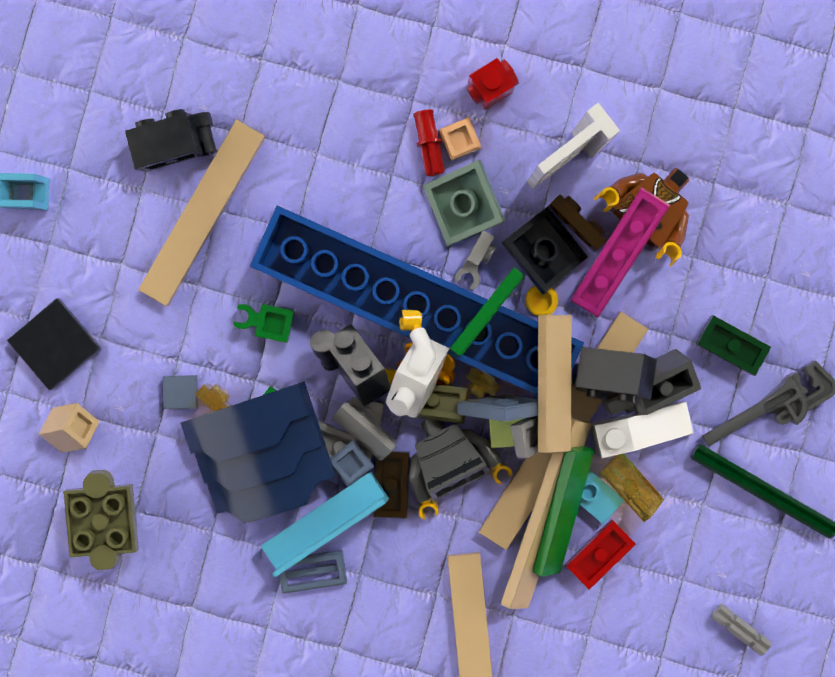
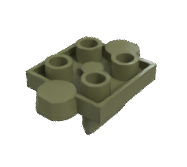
M93 470L85 477L83 488L66 489L63 491L70 557L90 556L91 565L95 569L108 570L115 568L120 563L122 553H135L139 550L133 484L115 485L114 478L107 470Z

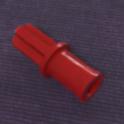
M433 109L413 113L419 139L416 145L421 149L425 174L429 177L441 175L445 171L439 145L442 142V138H438Z

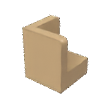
M78 403L58 406L50 411L38 435L60 452L86 449L100 421Z

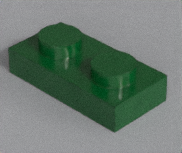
M714 315L710 316L695 343L752 376H756L771 349V346Z

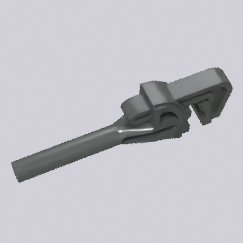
M813 360L802 366L804 374L809 377L810 387H817L818 389L805 395L808 393L807 388L801 385V378L798 373L792 372L786 375L781 383L759 403L702 435V438L709 447L766 413H776L774 420L779 424L784 425L791 421L793 424L798 425L805 418L807 411L835 395L834 378L817 361Z

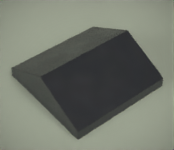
M548 206L501 243L542 295L588 258Z

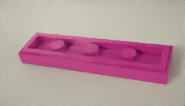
M641 187L570 301L599 318L670 207V204Z

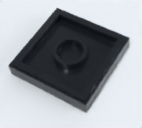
M56 298L7 340L48 390H53L101 349V346L60 298Z

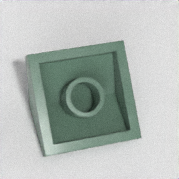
M481 160L472 162L423 185L447 246L480 234L482 231L505 222Z

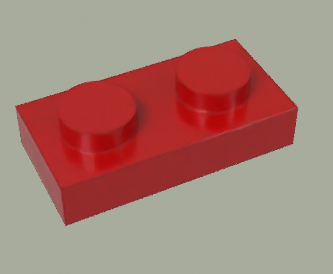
M611 519L565 565L590 590L636 543Z

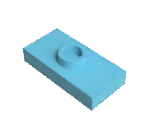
M589 469L580 505L604 525L625 499Z

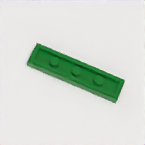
M571 447V451H567L564 454L533 567V573L541 577L561 573L595 451L589 447Z

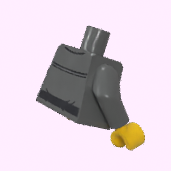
M426 419L421 423L427 438L415 444L417 453L411 457L409 482L416 500L421 502L419 505V516L421 519L426 520V515L423 511L425 507L430 506L434 508L435 515L438 516L439 507L436 500L489 474L498 484H502L497 478L499 470L506 469L508 475L512 477V470L506 464L500 463V456L494 448H491V443L487 438L471 429L461 430L457 424L444 429L439 420Z

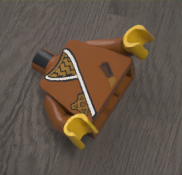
M674 168L664 180L654 172L649 176L637 173L623 177L595 195V201L598 198H603L606 201L607 207L603 211H611L620 220L641 187L670 204L647 244L653 250L660 249L656 254L658 260L664 254L668 255L671 260L670 267L681 257V246L686 237L689 218L685 210L689 203L679 194L689 182V178L681 170Z

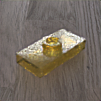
M625 454L613 456L600 472L643 522L650 519L664 501V498Z

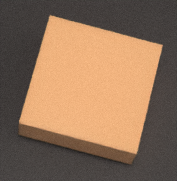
M469 117L439 129L440 136L451 161L482 148Z

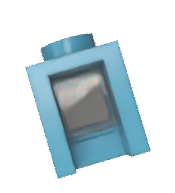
M0 173V208L48 211L49 178L37 174Z

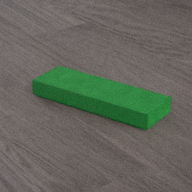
M515 267L511 269L451 345L450 349L459 356L464 354L524 278V274Z

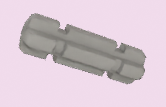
M723 604L718 605L713 611L711 617L722 627L725 626L726 630L747 646L749 645L757 654L763 656L771 647V642L761 633L758 634V631L739 616L733 615V612Z

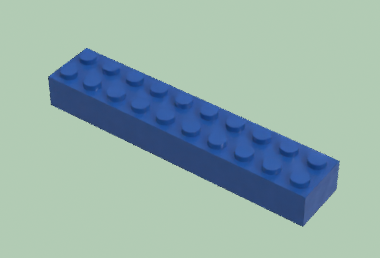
M278 205L276 206L249 267L410 338L412 330H400L399 320L403 317L402 310L420 311L422 314L421 328H425L431 340L448 347V354L451 357L538 395V321L501 305L464 354L459 356L450 349L451 345L488 299ZM571 337V371L584 342Z

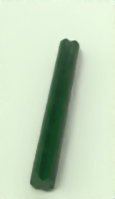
M698 444L692 451L691 459L821 535L829 539L835 536V521L701 444Z

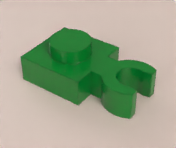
M239 304L237 306V309L245 310L249 317L245 323L234 322L233 325L236 328L248 329L256 326L255 336L285 343L289 342L295 311L261 304L260 313H257L249 305Z

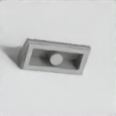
M347 400L333 415V420L378 460H383L396 447L397 441L350 400Z

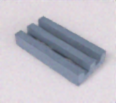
M343 550L311 554L293 566L335 559L337 564L281 573L279 576L282 594L347 584ZM336 571L339 573V577L293 584H288L287 581L289 578Z

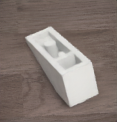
M686 401L667 405L648 415H639L636 412L591 423L596 453L601 458L640 450L693 434Z

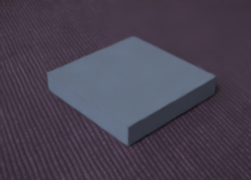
M504 394L464 400L457 403L458 415L498 421L538 416V398Z

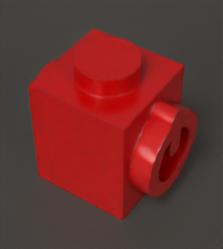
M496 58L469 75V86L466 89L476 105L481 103L484 110L512 94L519 81L510 64L505 59L499 61Z

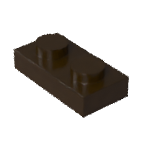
M559 194L548 205L593 253L598 251L607 242L602 236L605 233L602 227L593 219L587 221L579 213L582 210L579 204L570 196L564 198Z
M392 451L383 460L376 458L375 478L389 497V500L374 511L373 517L407 518L410 451Z

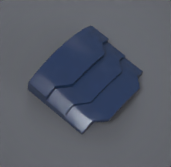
M305 381L180 423L190 454H195L204 484L207 483L216 513L228 511L245 524L306 505L317 483L336 477Z

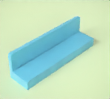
M371 471L261 545V548L276 569L272 573L274 578L389 500V497Z

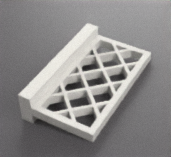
M599 103L585 113L571 132L574 138L535 168L527 180L532 190L583 150H585L590 158H593L620 132Z

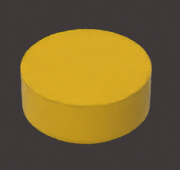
M534 286L529 289L525 296V306L536 317L538 315H551L558 306V295L553 288L542 295L538 288Z

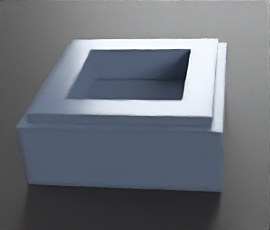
M198 375L163 376L164 409L198 408Z
M352 440L330 458L334 470L347 486H350L374 467L372 461L355 440Z

